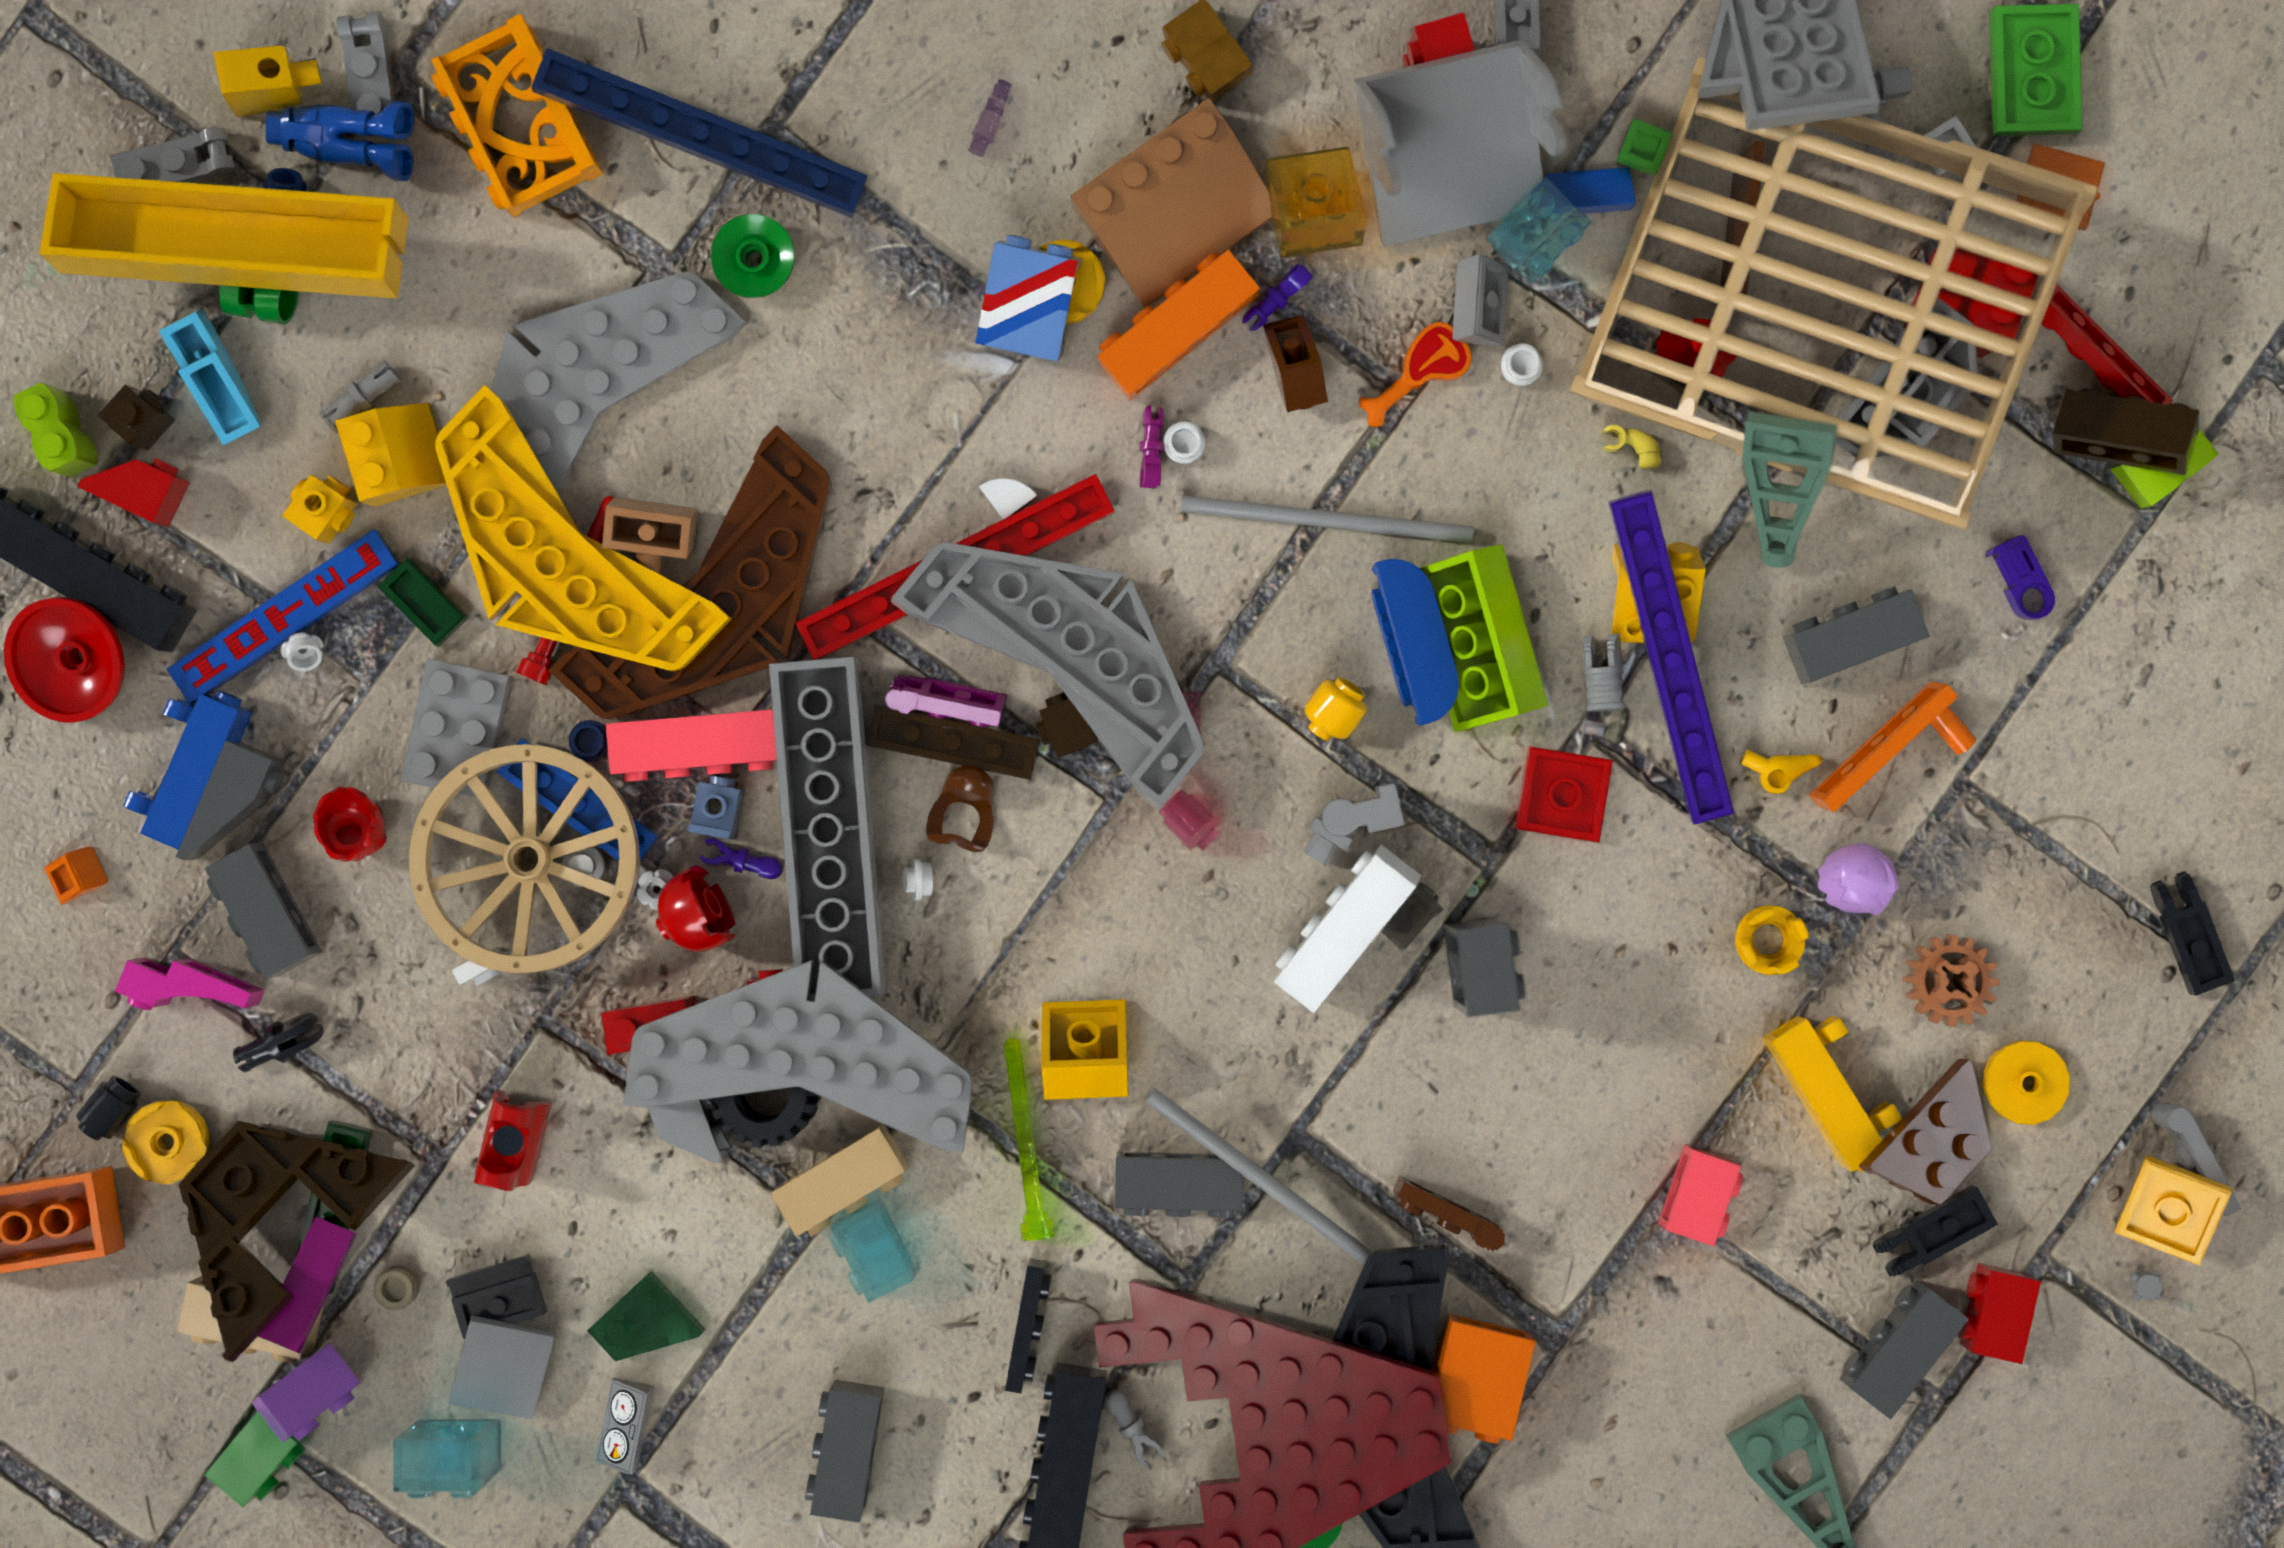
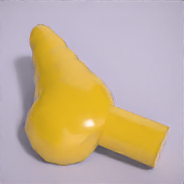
M1746 749L1739 763L1759 773L1761 786L1766 792L1780 794L1790 787L1791 782L1812 768L1819 766L1822 763V757L1815 754L1774 755L1767 759Z

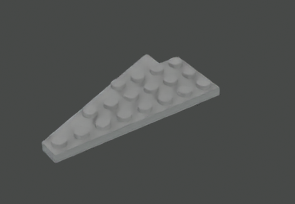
M1722 0L1698 90L1699 99L1739 93L1747 131L1876 114L1881 103L1856 0Z

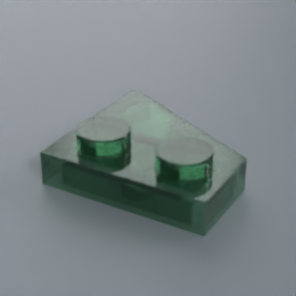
M650 1271L592 1325L587 1332L616 1362L697 1338L706 1329L662 1281Z

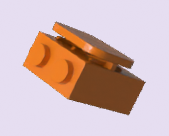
M1452 1313L1447 1314L1442 1339L1437 1346L1432 1371L1441 1374L1449 1433L1456 1434L1459 1429L1475 1432L1474 1437L1485 1442L1498 1444L1500 1438L1512 1441L1536 1343L1530 1332Z

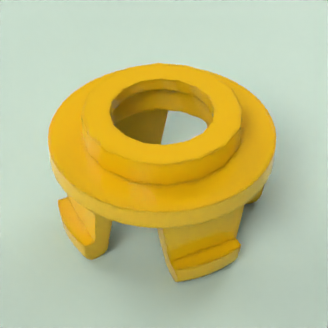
M1765 905L1749 911L1741 919L1735 932V947L1742 962L1753 971L1766 975H1782L1800 966L1798 961L1804 952L1805 940L1810 938L1801 918H1797L1785 908ZM1765 924L1776 926L1783 936L1780 949L1770 955L1758 952L1753 944V934L1757 928Z

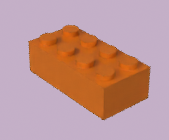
M112 1165L0 1184V1274L105 1257L126 1248Z

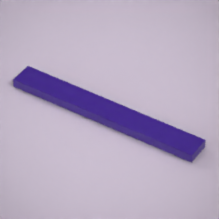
M1649 489L1608 501L1691 823L1696 825L1732 815L1734 810L1653 492Z

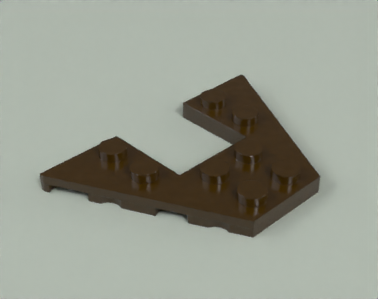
M238 1121L178 1185L182 1201L188 1207L189 1214L187 1220L191 1235L196 1237L201 1257L198 1263L205 1289L211 1295L212 1304L210 1309L212 1317L217 1319L225 1350L222 1356L226 1361L234 1363L295 1297L240 1242L286 1191L299 1179L348 1228L356 1230L414 1168L415 1165L405 1159H397L371 1153L367 1150L345 1147L341 1144L315 1138L311 1139L243 1121Z

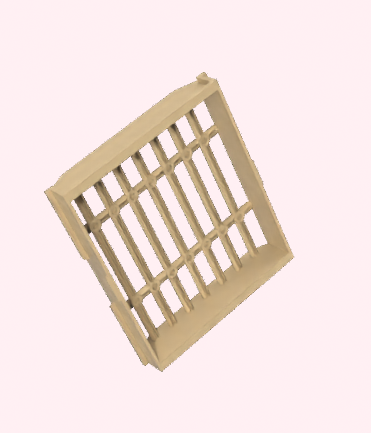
M1698 57L1692 72L1690 87L1672 131V137L1649 190L1579 375L1575 376L1570 388V393L1734 449L1741 456H1743L1745 433L1693 416L1704 390L1778 416L1837 424L1836 436L1860 444V449L1852 470L1850 471L1832 464L1825 480L1826 483L1965 531L1972 513L1968 512L2076 232L2084 213L2092 205L2099 187L1955 140H1951L1949 143L1940 142L1864 116L1747 131L1743 111L1703 98L1699 99L1698 90L1706 59ZM1739 93L1721 96L1741 103ZM1697 115L1779 142L1772 165L1769 166L1688 139ZM1805 125H1809L1964 176L1965 178L1961 184L1803 131ZM1801 149L1952 199L1955 204L1948 222L1943 224L1790 173L1788 169L1795 151ZM1681 155L1763 182L1764 186L1756 207L1674 180L1673 176ZM1983 182L2065 209L2063 217L1979 190ZM1784 189L1937 240L1939 245L1932 263L1928 265L1773 213L1772 211L1780 190ZM1666 195L1747 222L1749 225L1740 247L1657 219ZM1972 207L2055 233L2056 236L2047 258L1964 231ZM1768 229L1923 282V286L1917 302L1913 306L1756 253L1763 234ZM1650 236L1733 263L1725 287L1643 260L1642 257ZM1958 247L2039 274L2040 277L2032 298L2030 299L1949 272L1948 268L1956 248ZM1752 269L1907 322V328L1900 346L1898 347L1743 294L1741 291L1748 273ZM1635 275L1717 303L1710 326L1706 327L1627 300L1626 298ZM1943 288L2024 315L2016 339L2014 340L1932 312L1940 289ZM1735 310L1890 362L1892 366L1884 387L1726 334L1732 314ZM1621 315L1702 343L1694 367L1612 340L1611 337L1619 316ZM1929 329L2008 356L2000 380L1998 381L1916 353L1924 330ZM1722 350L1875 403L1876 408L1868 428L1710 374L1718 351ZM1604 355L1686 383L1678 409L1676 410L1596 382L1595 378ZM1911 369L1993 397L1984 421L1982 422L1901 394L1900 392L1909 370ZM1896 410L1977 438L1968 463L1886 435L1885 431L1893 411ZM1881 451L1961 479L1951 506L1868 477L1877 452ZM1773 461L1767 462V465L1786 472H1791L1792 470L1802 474L1807 472L1805 466Z

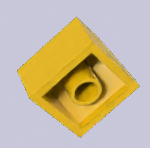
M430 403L375 408L335 421L359 502L377 507L447 485L435 449V440L439 431Z
M1125 999L1042 1002L1041 1070L1044 1100L1129 1097Z

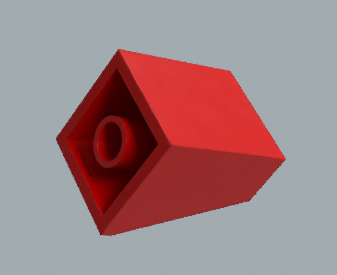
M1958 247L1948 268L1949 272L2027 298H2031L2039 274ZM1937 248L1933 250L1928 265H1931ZM1921 281V283H1920V286H1919V288H1918L1917 294H1916L1915 299H1914V301H1913V304H1912L1913 306H1915V304H1916V302H1917V299H1918V297H1919L1920 291H1921V289H1922V286H1923V282H1922V281ZM1943 288L1940 289L1938 294L1940 299L1969 319L1975 327L2015 339L2024 315ZM1905 322L1903 327L1905 329L1907 328V322ZM1976 346L1977 357L1982 358L1993 352Z

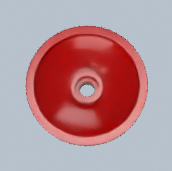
M67 597L46 598L36 601L21 610L8 628L4 642V663L8 678L18 696L38 714L58 722H81L101 714L117 698L125 674L124 653L119 638L110 623L93 607L79 600ZM78 649L82 653L83 661L78 656Z

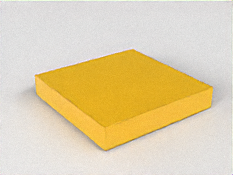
M2145 1155L2115 1226V1233L2200 1266L2232 1194V1187Z

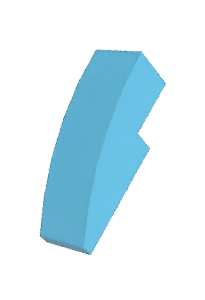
M203 308L158 331L181 368L178 370L180 376L223 445L262 426L243 381Z

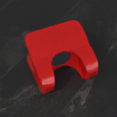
M497 1089L494 1093L475 1169L474 1183L499 1190L513 1191L516 1187L529 1185L533 1180L551 1110V1102L543 1100L542 1102H526L524 1106L508 1104L510 1097L505 1095V1091Z

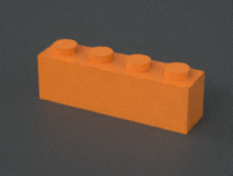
M1229 249L1220 256L1216 252L1209 255L1197 266V270L1200 273L1188 282L1184 279L1177 281L1164 293L1167 299L1155 309L1151 305L1145 307L1132 319L1134 326L1122 336L1118 331L1115 332L1099 346L1102 351L1097 355L1099 365L1129 401L1259 297L1260 287Z

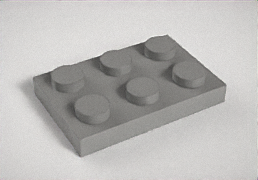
M427 658L400 781L435 788L458 765L482 752L497 748L513 677ZM492 770L480 775V778L488 788ZM468 784L459 792V794L476 797Z

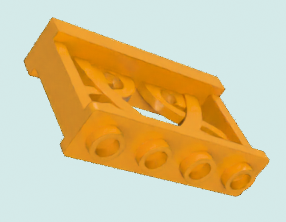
M521 13L506 20L507 24L441 57L436 56L431 59L436 69V73L431 75L432 80L443 98L449 96L455 110L449 112L452 121L461 135L467 133L473 145L472 148L468 149L469 155L480 173L486 171L492 185L486 187L491 200L498 210L504 208L513 217L585 180L591 181L604 174L572 108L532 92L531 86L544 52L531 25ZM514 42L517 43V46L497 66L486 57ZM469 64L485 66L492 73L488 81L479 74H469L470 77L476 80V87L472 91L464 90L459 83L461 70ZM523 75H529L532 80L531 86L526 90H519L509 82L513 76L516 82L519 83V79ZM504 89L511 96L521 101L537 102L545 100L547 104L532 122L530 129L531 145L515 142L493 131L495 110ZM468 104H478L476 120ZM545 125L555 126L557 130L556 135L553 138H546L544 136L547 146H541L540 132L542 127ZM489 146L497 150L498 152L505 154L499 160L498 164L496 163V160ZM527 161L535 162L536 178L534 183L525 190L512 188L507 179L508 171L511 168H519L521 172L520 179L523 180L529 171ZM575 161L576 165L547 179L545 163Z

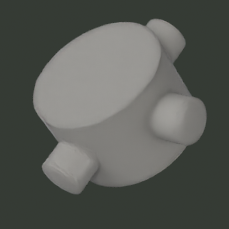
M2155 1269L2151 1273L2144 1271L2137 1273L2133 1271L2129 1276L2131 1278V1289L2134 1292L2131 1297L2137 1302L2141 1298L2160 1300L2163 1297L2161 1293L2162 1284L2159 1280L2161 1274Z

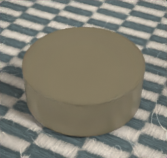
M405 1266L390 1267L383 1271L374 1283L375 1298L386 1309H403L416 1299L420 1287L419 1280L416 1274Z

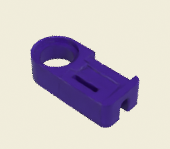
M2024 535L2012 537L1986 551V557L1993 556L2008 586V589L2003 592L2013 612L2018 617L2025 620H2034L2047 616L2053 610L2055 594ZM2028 589L2038 590L2043 597V605L2036 613L2028 611L2022 603L2023 595Z

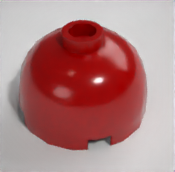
M698 865L678 873L667 881L660 892L657 904L659 917L656 919V925L660 934L666 940H672L677 946L691 952H705L734 939L736 935L729 933V929L736 926L731 906L718 883L710 887L703 879L709 873Z

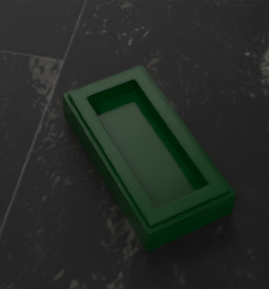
M407 557L377 586L437 647H440L469 619L411 558Z

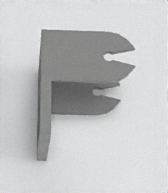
M1523 40L1354 79L1380 241L1384 247L1547 208L1539 143L1551 156L1563 155L1566 146V136L1552 114V110L1563 107L1551 71Z

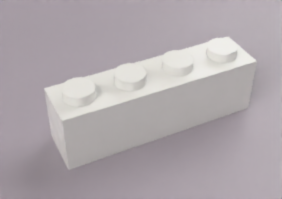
M1382 845L1377 848L1373 855L1367 850L1361 855L1351 869L1356 874L1347 887L1341 882L1325 901V903L1331 906L1322 918L1315 914L1300 933L1305 937V940L1297 950L1290 945L1275 964L1281 970L1274 983L1313 1013L1404 903L1420 880L1421 875Z

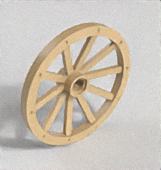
M529 744L503 746L482 752L466 760L448 773L433 789L423 804L413 828L409 849V874L412 890L417 905L433 932L461 957L485 968L509 973H536L553 970L581 959L598 947L615 930L624 917L636 889L640 864L639 841L633 817L623 797L610 780L588 762L570 753L551 747ZM522 763L524 835L514 825L482 781L480 775L505 765ZM537 763L561 768L579 778L540 836H538ZM467 784L509 840V845L440 821L449 803ZM591 788L608 810L614 826L551 846L558 833ZM437 833L504 857V860L432 878L431 849L434 834ZM618 839L619 867L615 885L556 862L558 858ZM533 848L537 852L538 863L534 869L527 871L522 864V857L527 850ZM508 873L509 875L466 923L458 929L442 908L436 891ZM550 875L610 897L598 919L583 934L550 879ZM521 883L512 955L487 949L474 942L471 937ZM537 884L570 943L547 953L527 956L535 887Z

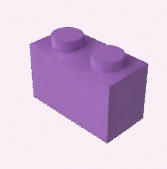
M329 1343L260 1394L251 1403L282 1443L292 1435L299 1441L320 1425L315 1418L329 1408L335 1414L351 1402L355 1397L350 1391L358 1386L360 1381L332 1344Z

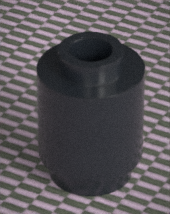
M112 1076L108 1082H101L76 1114L77 1119L81 1122L78 1128L94 1140L99 1141L102 1137L112 1139L138 1106L136 1100L140 1097V1092L129 1082L117 1076Z

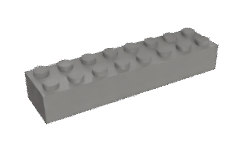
M845 657L769 664L793 965L795 967L814 959L809 999L815 1000L820 961L822 960L869 996H883L887 993L860 659Z

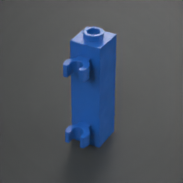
M220 690L217 691L216 696L200 694L195 706L180 699H177V701L172 698L168 699L162 714L185 722L187 725L156 797L141 791L137 793L133 791L128 792L123 807L147 816L140 834L179 850L225 741H241L253 714V711L240 706L242 699Z

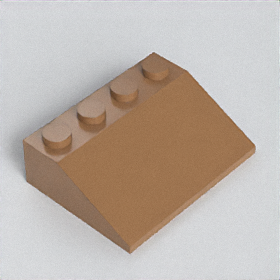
M1210 98L1070 195L1073 209L1143 308L1163 296L1180 279L1185 280L1197 272V266L1214 252L1221 255L1280 213V209L1234 132Z

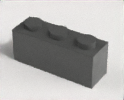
M1896 586L1872 594L1871 597L1874 603L1858 608L1857 602L1854 601L1833 609L1834 618L1819 623L1817 616L1792 625L1795 633L1783 637L1800 684L1816 681L1930 637L1912 589L1898 593Z
M264 843L247 844L205 867L209 876L207 884L211 893L217 900L224 903L230 914L227 917V921L231 930L236 936L243 938L250 951L247 953L250 965L255 972L262 974L264 979L281 976L323 953Z
M1117 1152L1115 1209H1124V1215L1146 1216L1149 1215V1209L1166 1210V1216L1188 1217L1191 1216V1210L1208 1211L1209 1217L1230 1218L1233 1217V1211H1242L1243 1175L1215 1154Z
M1918 1280L1912 1286L1907 1285L1899 1292L1894 1302L1896 1307L1886 1319L1882 1318L1875 1323L1869 1332L1868 1337L1870 1340L1861 1352L1857 1351L1847 1359L1843 1366L1844 1373L1840 1377V1380L1890 1420L1969 1320Z
M835 1380L829 1392H822L818 1416L825 1417L823 1433H816L812 1449V1458L819 1459L816 1475H809L805 1500L812 1501L810 1515L861 1522L866 1509L884 1387Z

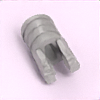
M1620 633L1610 634L1608 637L1609 667H1598V648L1595 637H1583L1584 673L1587 678V712L1625 709V703H1623L1624 691H1622L1623 679L1621 677L1623 667Z

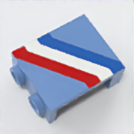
M1007 234L1006 241L999 240L994 243L975 343L1058 362L1063 354L1065 344L1063 336L1076 271L1081 265L1082 258L1072 256L1073 249L1066 246L1048 244V249L1043 250L1031 247L1032 240L1029 238Z

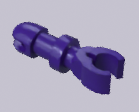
M1298 263L1283 277L1275 288L1270 286L1265 291L1267 296L1258 305H1253L1242 318L1243 324L1257 315L1258 319L1249 327V330L1256 331L1268 321V317L1277 308L1282 310L1288 304L1286 300L1303 288L1313 276L1303 265Z
M706 839L705 843L707 846L714 845L718 847L720 854L724 856L718 855L715 859H707L703 855L699 857L704 864L709 866H732L735 872L743 873L744 870L758 873L759 877L766 879H776L782 873V865L779 860L765 855L763 858L749 854V849L741 847L739 851L733 850L716 839Z

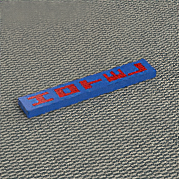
M373 529L166 670L188 703L196 704L200 694L209 695L282 646L284 642H288L291 635L301 633L389 574L400 565V562L380 532Z

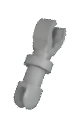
M1118 1390L1109 1391L1104 1398L1106 1408L1112 1416L1116 1417L1121 1425L1119 1432L1123 1438L1130 1439L1134 1446L1133 1452L1136 1459L1144 1467L1148 1468V1463L1142 1458L1144 1448L1141 1444L1144 1442L1147 1447L1153 1446L1156 1450V1455L1163 1458L1160 1446L1145 1433L1142 1428L1145 1423L1141 1417L1134 1416L1129 1408L1130 1404L1126 1397Z

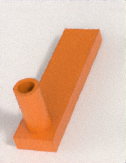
M1930 681L1808 796L1819 808L1835 812L1929 724L1956 755L1969 750L1977 739L1949 707L1958 698L1956 693L1948 684Z

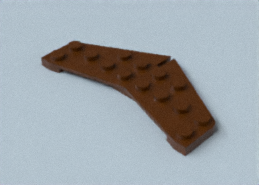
M778 425L762 440L753 458L754 462L699 570L688 582L681 585L717 604L732 618L728 624L685 668L678 671H669L581 647H575L562 655L548 670L597 716L604 719H617L769 669V664L781 663L755 638L759 632L789 658L797 627L795 623L799 619L832 483L828 472Z

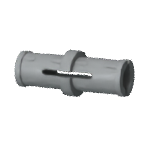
M384 360L359 382L355 383L352 381L346 386L347 391L324 410H321L319 415L323 419L326 418L324 422L335 433H338L336 420L374 409V403L397 384H400L402 379L399 375L396 376L397 372Z

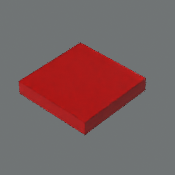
M1528 746L1515 829L1600 843L1613 760Z

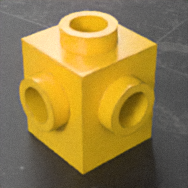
M310 474L308 479L301 480L293 489L290 496L292 502L282 514V517L315 540L330 544L337 533L344 532L350 526L355 516L353 510L358 503L347 496L350 488L338 479L328 475L324 480Z

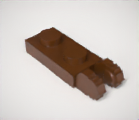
M1399 1176L1392 1191L1397 1198L1401 1199L1399 1206L1418 1216H1422L1424 1211L1439 1217L1437 1224L1452 1233L1459 1235L1462 1229L1470 1232L1471 1238L1475 1241L1476 1245L1482 1248L1487 1247L1488 1251H1498L1499 1248L1505 1245V1233L1494 1221L1491 1222L1490 1219Z

